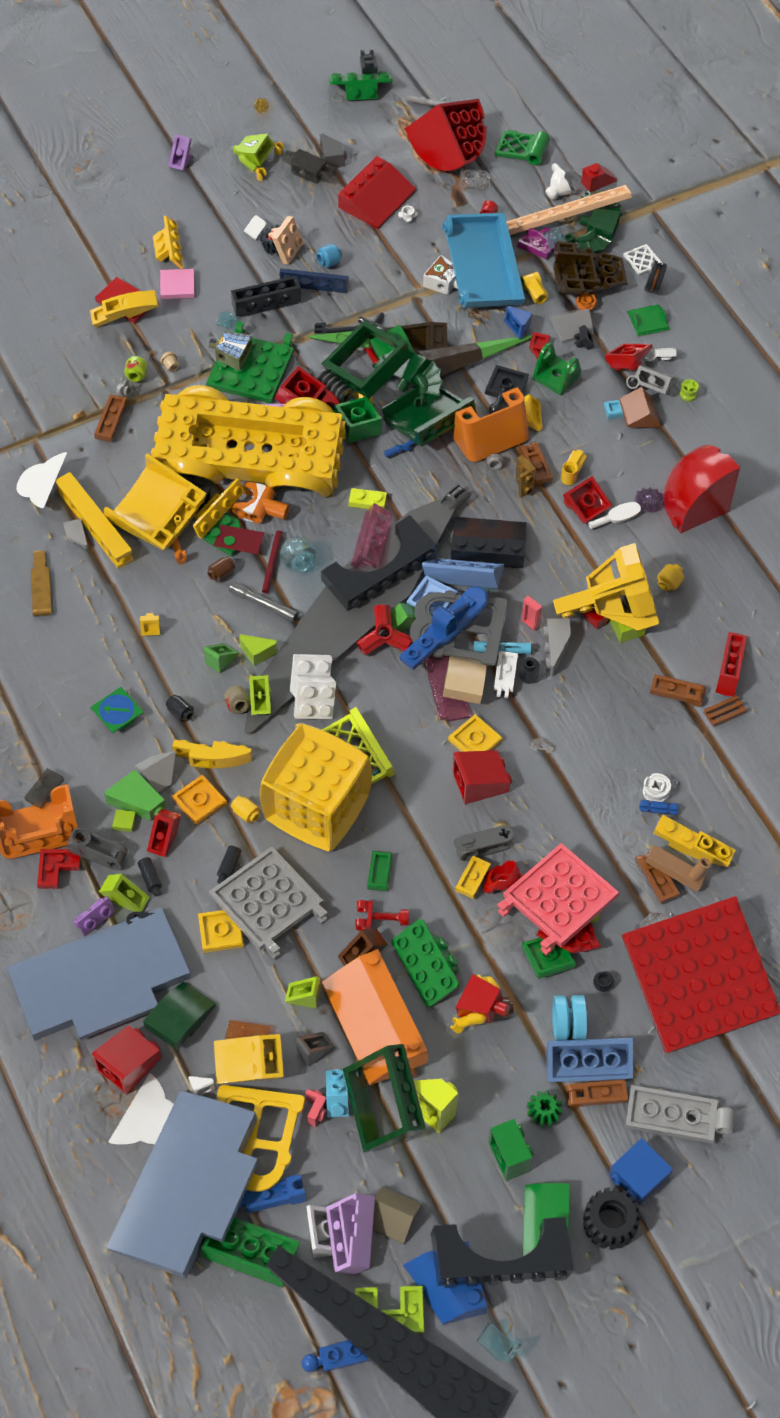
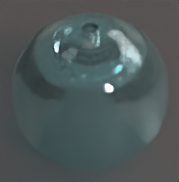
M304 537L289 538L281 547V563L291 572H305L315 562V548Z

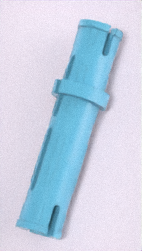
M474 641V652L484 653L487 642ZM500 642L498 653L499 651L531 654L530 642Z

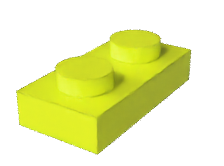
M351 488L349 507L384 511L387 492Z

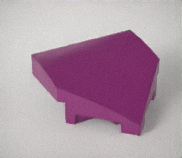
M549 227L540 231L529 228L528 234H525L518 241L517 247L547 259L554 251L555 238L551 237Z

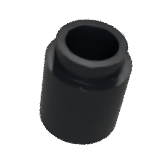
M531 657L525 658L520 664L519 677L526 684L535 682L538 678L539 662Z
M174 694L166 701L167 710L181 722L192 718L194 707L181 696Z

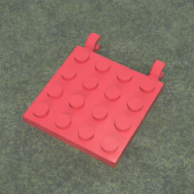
M561 843L503 893L506 899L498 903L497 907L500 908L498 913L505 917L512 907L515 906L548 936L540 943L542 946L541 951L547 956L556 944L560 947L564 946L619 897V892Z

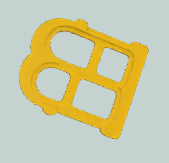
M221 1085L217 1093L218 1101L230 1104L232 1101L254 1104L253 1112L256 1113L258 1120L243 1154L252 1156L253 1150L256 1148L278 1152L274 1169L269 1174L263 1176L253 1174L246 1189L252 1192L268 1190L279 1183L284 1174L285 1167L291 1163L292 1158L289 1150L297 1116L303 1111L305 1098L302 1095ZM265 1106L288 1109L283 1136L279 1142L257 1139V1132Z

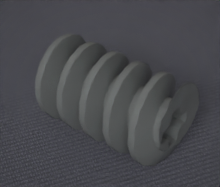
M328 369L323 370L316 378L326 385V389L332 392L340 403L348 402L354 393L352 388L344 384V381H339V377L335 376L332 372L329 373Z

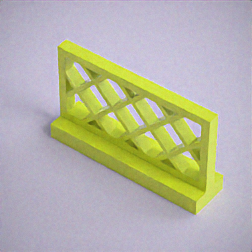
M357 707L350 710L351 714L322 729L328 733H336L335 736L337 737L340 734L348 735V743H351L352 737L361 738L360 746L355 747L363 752L370 753L371 766L378 767L381 771L379 774L372 776V784L386 776L389 778L395 775L393 766ZM349 721L352 723L351 732L341 730L343 724Z

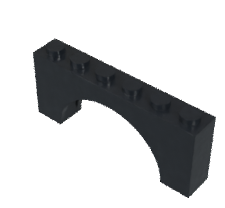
M411 515L395 524V535L398 537L401 547L396 557L386 566L370 572H355L334 562L321 570V581L347 611L357 608L364 600L374 597L378 591L388 588L397 579H402L408 572L418 569L423 562L432 560L435 557L437 545Z
M544 1218L539 1226L540 1234L536 1247L523 1257L509 1261L491 1260L473 1252L461 1239L456 1224L434 1225L431 1231L437 1286L454 1288L459 1284H466L468 1287L480 1285V1283L498 1285L502 1281H511L512 1284L524 1282V1280L531 1279L533 1282H542L546 1278H554L556 1281L567 1279L573 1272L574 1267L566 1218Z

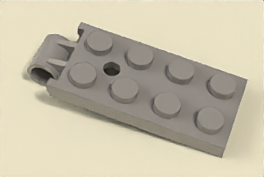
M631 1085L625 1128L715 1144V1131L720 1134L733 1133L735 1111L730 1108H718L719 1101L715 1099ZM693 1115L696 1120L691 1122L688 1120V1116Z

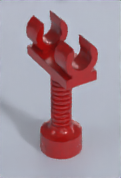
M357 901V911L361 913L368 912V920L363 918L355 920V929L358 931L372 929V920L381 919L383 921L395 920L402 926L409 925V909H401L399 913L373 912V901Z

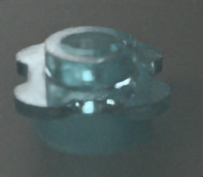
M221 312L219 319L216 320V324L218 326L222 325L225 328H231L236 317L230 312Z

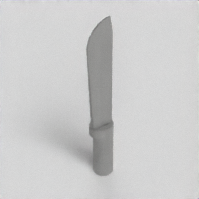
M410 95L406 97L407 102L437 106L441 103H449L426 99V97L421 98Z

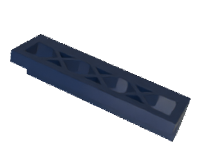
M280 268V279L296 275L300 287L303 289L347 293L349 276Z

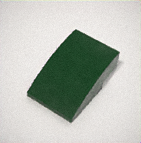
M182 982L171 990L143 1020L144 1027L178 1050L188 1036L192 1037L214 1009L216 1003L185 982Z

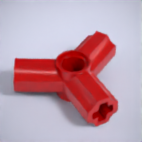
M380 604L374 606L375 630L356 642L360 651L367 656L383 644H387L404 652L410 647L412 640L409 635L392 628L390 605ZM382 630H386L389 633V635L387 637L380 636L379 632Z

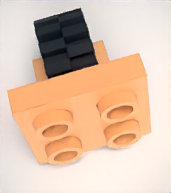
M287 216L282 225L270 226L271 229H265L266 232L263 231L262 235H260V241L265 252L268 254L276 252V254H279L283 264L288 265L304 244L292 216Z

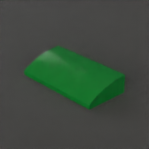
M540 1183L525 1185L523 1256L536 1247L540 1234L539 1226L544 1218L565 1217L569 1236L570 1184Z
M234 1217L223 1242L206 1236L201 1247V1257L283 1288L284 1283L267 1269L266 1265L278 1246L296 1257L300 1242Z

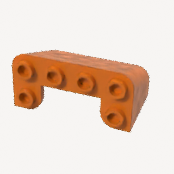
M518 387L502 393L509 407L485 417L479 418L471 406L455 412L454 441L469 461H480L492 454H497L528 440L529 431L525 401ZM514 395V400H511L509 397ZM464 414H470L472 415V418L466 420L462 416Z

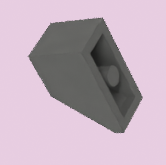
M320 134V147L325 169L343 167L347 154L346 149L343 150L342 143L325 134Z

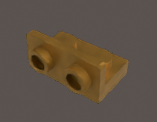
M523 455L517 458L516 482L519 484V496L521 498L525 495H530L535 490L536 468Z

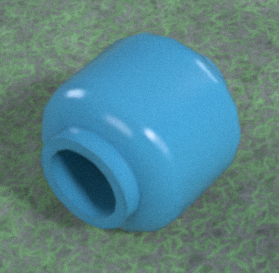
M328 244L319 248L316 254L317 262L325 268L339 264L342 257L341 249L334 244Z

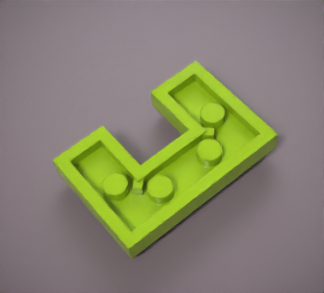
M401 1286L400 1309L381 1311L415 1333L424 1334L422 1286ZM377 1287L355 1288V1295L378 1308Z

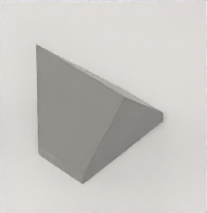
M176 751L150 756L134 766L135 770L158 794L172 786Z

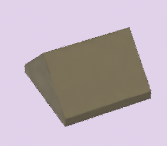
M382 1186L375 1196L372 1230L404 1245L422 1204Z

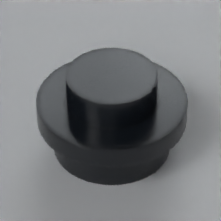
M602 971L594 976L593 985L598 991L607 992L612 989L614 979L611 974Z

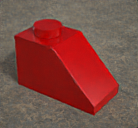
M598 163L587 166L582 170L581 183L590 193L617 182V178L612 172Z
M162 809L155 814L147 852L162 857L167 856L177 834L181 814Z

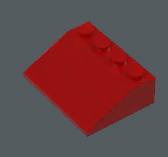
M376 156L338 193V208L379 229L416 191V188L390 162Z

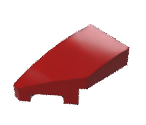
M533 332L529 349L537 359L542 348L549 342L550 335Z

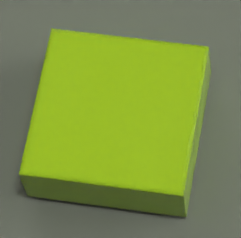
M116 809L112 825L113 830L132 832L136 812Z

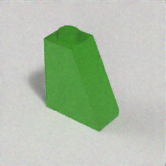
M135 769L104 792L106 802L109 805L121 810L134 811L137 816L150 821L154 819L155 814L162 809H166L165 800Z

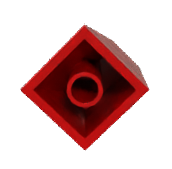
M497 750L454 752L452 773L464 804L509 792L512 779L510 774L506 773L504 758L499 756Z
M129 1025L92 1053L96 1070L126 1095L132 1091L162 1058L159 1045L153 1040L149 1042L144 1038L145 1035L138 1028L133 1029Z

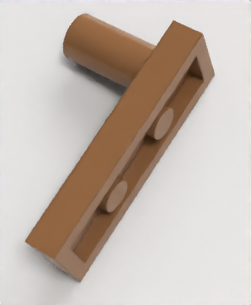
M655 844L651 847L645 860L647 864L696 892L701 888L706 876L705 872L711 866L707 858H701L693 867Z

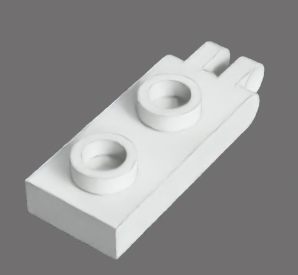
M499 651L494 690H497V697H501V691H505L504 698H508L509 692H513L518 653Z

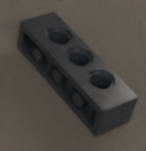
M296 275L231 290V301L236 317L301 302V287Z

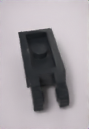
M360 50L362 74L378 73L374 50H370L369 54L366 55L364 50Z

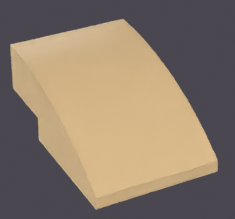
M449 656L443 697L480 704L487 665H483L477 660Z

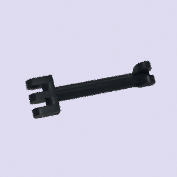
M326 322L316 323L314 334L354 331L359 325L327 327Z

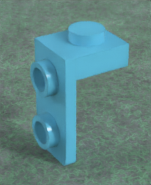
M334 1069L326 1071L327 1117L349 1116L348 1089L343 1070Z

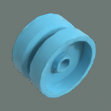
M572 995L569 1007L565 996H553L552 1021L555 1041L568 1040L569 1028L573 1040H586L587 1010L584 995Z

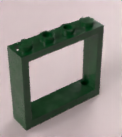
M364 320L321 364L325 369L329 370V373L332 372L335 376L339 377V381H344V384H347L354 391L370 399L412 354L408 349L409 345L404 340L399 341L395 335H389L383 328L380 330L374 323L370 324ZM372 335L393 347L394 350L362 381L340 368V366Z
M404 1044L387 1045L343 1068L363 1153L382 1150L426 1129ZM385 1059L402 1127L380 1137L363 1070Z

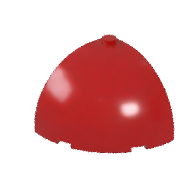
M471 99L438 104L407 126L405 131L413 149L426 164L438 170L450 171L466 166L482 153L486 142L487 128L484 126L483 119L485 115L480 100Z
M713 445L697 447L677 462L667 478L663 491V504L673 527L677 528L680 533L686 532L730 511L740 467L728 454L723 455L720 448Z

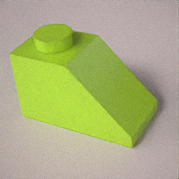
M123 874L108 875L99 890L103 896L109 897L112 903L133 912H142L150 898Z

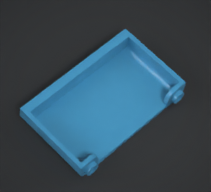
M505 213L447 215L445 222L442 224V229L446 234L459 291V304L463 308L522 305L525 297Z

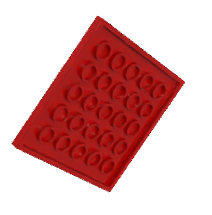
M736 896L621 935L665 1054L780 1014V1007Z

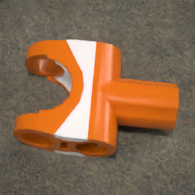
M245 482L243 484L244 494L252 500L236 502L231 508L236 516L259 524L262 523L265 515L285 520L290 506L289 504L273 500L276 493L269 486Z

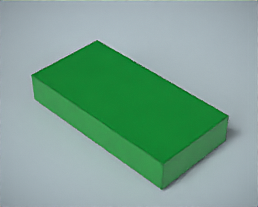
M372 851L367 884L368 890L387 892L392 853Z

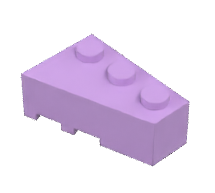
M355 1193L326 1207L335 1273L355 1275L370 1268L375 1196Z

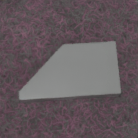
M81 519L63 522L67 541L77 543L84 549H88Z

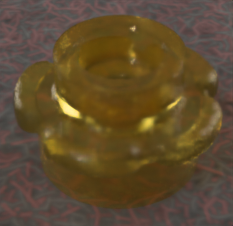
M258 98L254 101L253 106L257 112L264 113L268 110L269 103L264 98Z

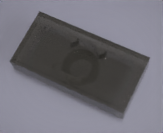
M47 768L25 795V801L42 809L50 799L51 791L60 786L64 781L63 776Z

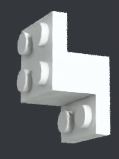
M293 654L290 692L295 697V719L333 718L336 682L330 676L331 655Z

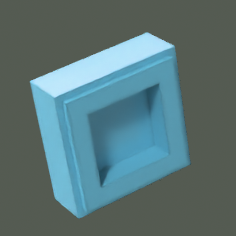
M619 400L604 402V409L608 419L624 417Z

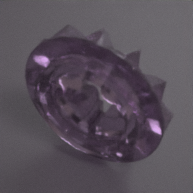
M643 487L641 491L637 492L635 502L640 505L641 510L655 512L663 506V493H659L658 489L654 490L651 487L645 489ZM648 496L652 498L651 503L648 501Z

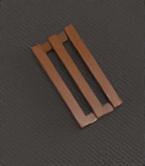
M736 695L704 709L703 713L711 725L715 727L745 714L747 709L742 706V701H739V697ZM738 708V710H736V711H734V712H732V713H729V714H727V715H725V716H723V717H720V718H718V719H716V720L713 719V718H716V717H718V716H720V715H724V714L728 713V712L731 711V710H734V709Z

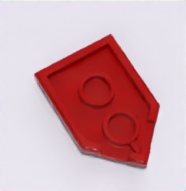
M589 922L561 948L571 953L597 949L601 946L594 934V928ZM541 929L536 934V936L542 939L548 937Z

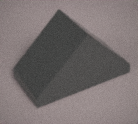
M324 1032L304 1035L296 1039L297 1052L308 1066H311L335 1049V1046Z

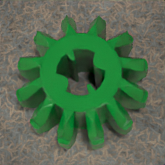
M540 1090L537 1091V1096L531 1095V1102H528L526 1106L529 1109L527 1116L533 1117V1124L539 1121L540 1127H543L544 1123L551 1127L552 1121L558 1122L560 1119L559 1115L563 1113V1109L560 1108L562 1101L556 1100L557 1094L549 1096V1090L545 1092V1095ZM544 1106L547 1107L548 1111L547 1109H545V1111L541 1110V1107H543V1109Z

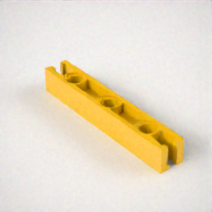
M71 472L56 479L55 484L58 485L56 487L57 492L78 519H81L82 524L114 565L119 569L134 561L132 555H130L132 549Z

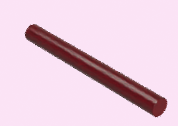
M277 530L275 533L262 587V592L268 594L280 548L283 532Z

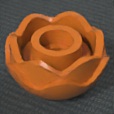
M592 293L579 294L576 304L579 309H589L590 311L595 308L597 298Z

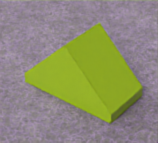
M610 619V623L620 643L644 636L646 633V629L637 631Z
M242 634L239 636L240 648L254 666L277 654V640Z
M269 675L249 676L251 715L271 714L272 694Z
M316 976L289 983L285 1002L316 1009L321 990L320 978Z

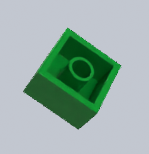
M366 397L335 405L334 413L342 414V420L345 421V439L348 443L381 434L382 418Z
M515 1119L491 1127L488 1143L505 1181L530 1172L532 1156H534L530 1144L525 1143L523 1138L525 1134L520 1124L517 1125Z

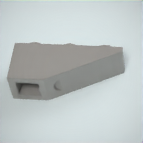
M569 618L547 619L546 626H543V638L546 637L547 642H544V653H548V658L545 659V667L549 669L550 676H553L570 643L571 630Z

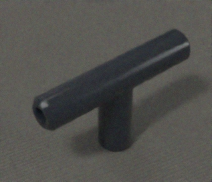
M379 312L373 321L362 316L358 318L359 323L365 320L370 324L374 323L378 328H387L379 324L385 317L382 312Z

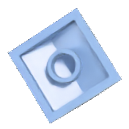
M426 575L407 600V604L415 607L423 596L430 593H445V591L451 590L457 595L458 591ZM435 602L430 606L429 613L433 616L437 608L443 606L447 609L452 603Z

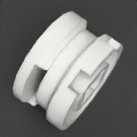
M659 773L646 777L643 785L645 799L649 802L667 801L670 795V780L667 776Z

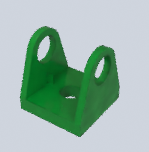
M548 342L539 354L533 373V380L561 396L581 375L579 359L574 357L569 363L556 356L554 345ZM559 373L561 376H554L553 374Z

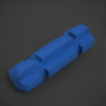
M641 800L639 806L641 812H648L649 810L651 811L650 813H669V815H677L679 808L678 804L675 803L667 805L666 802L651 801L649 803L648 800Z

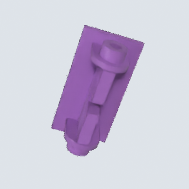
M109 897L99 898L96 903L89 907L91 911L88 912L86 910L78 917H75L73 924L80 928L84 936L116 912Z

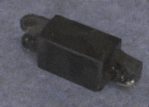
M298 149L296 152L286 150L282 155V161L291 165L292 174L312 183L318 184L320 180L328 183L332 180L331 176L337 174V170L328 165L327 160L301 149Z

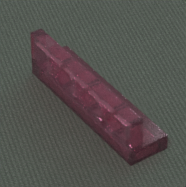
M375 503L365 512L351 561V566L355 568L362 562L375 569L379 565L392 513ZM378 513L385 516V520L381 521ZM379 526L382 533L378 534L374 527ZM371 539L376 540L378 544L377 547L373 546ZM371 552L375 559L372 560L367 557V553Z

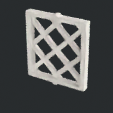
M647 244L623 254L638 275L650 271L653 258L658 263L661 262ZM637 254L643 255V257L639 258L637 257ZM645 255L651 256V259H644ZM635 260H640L641 264L635 263ZM643 262H649V265H643Z

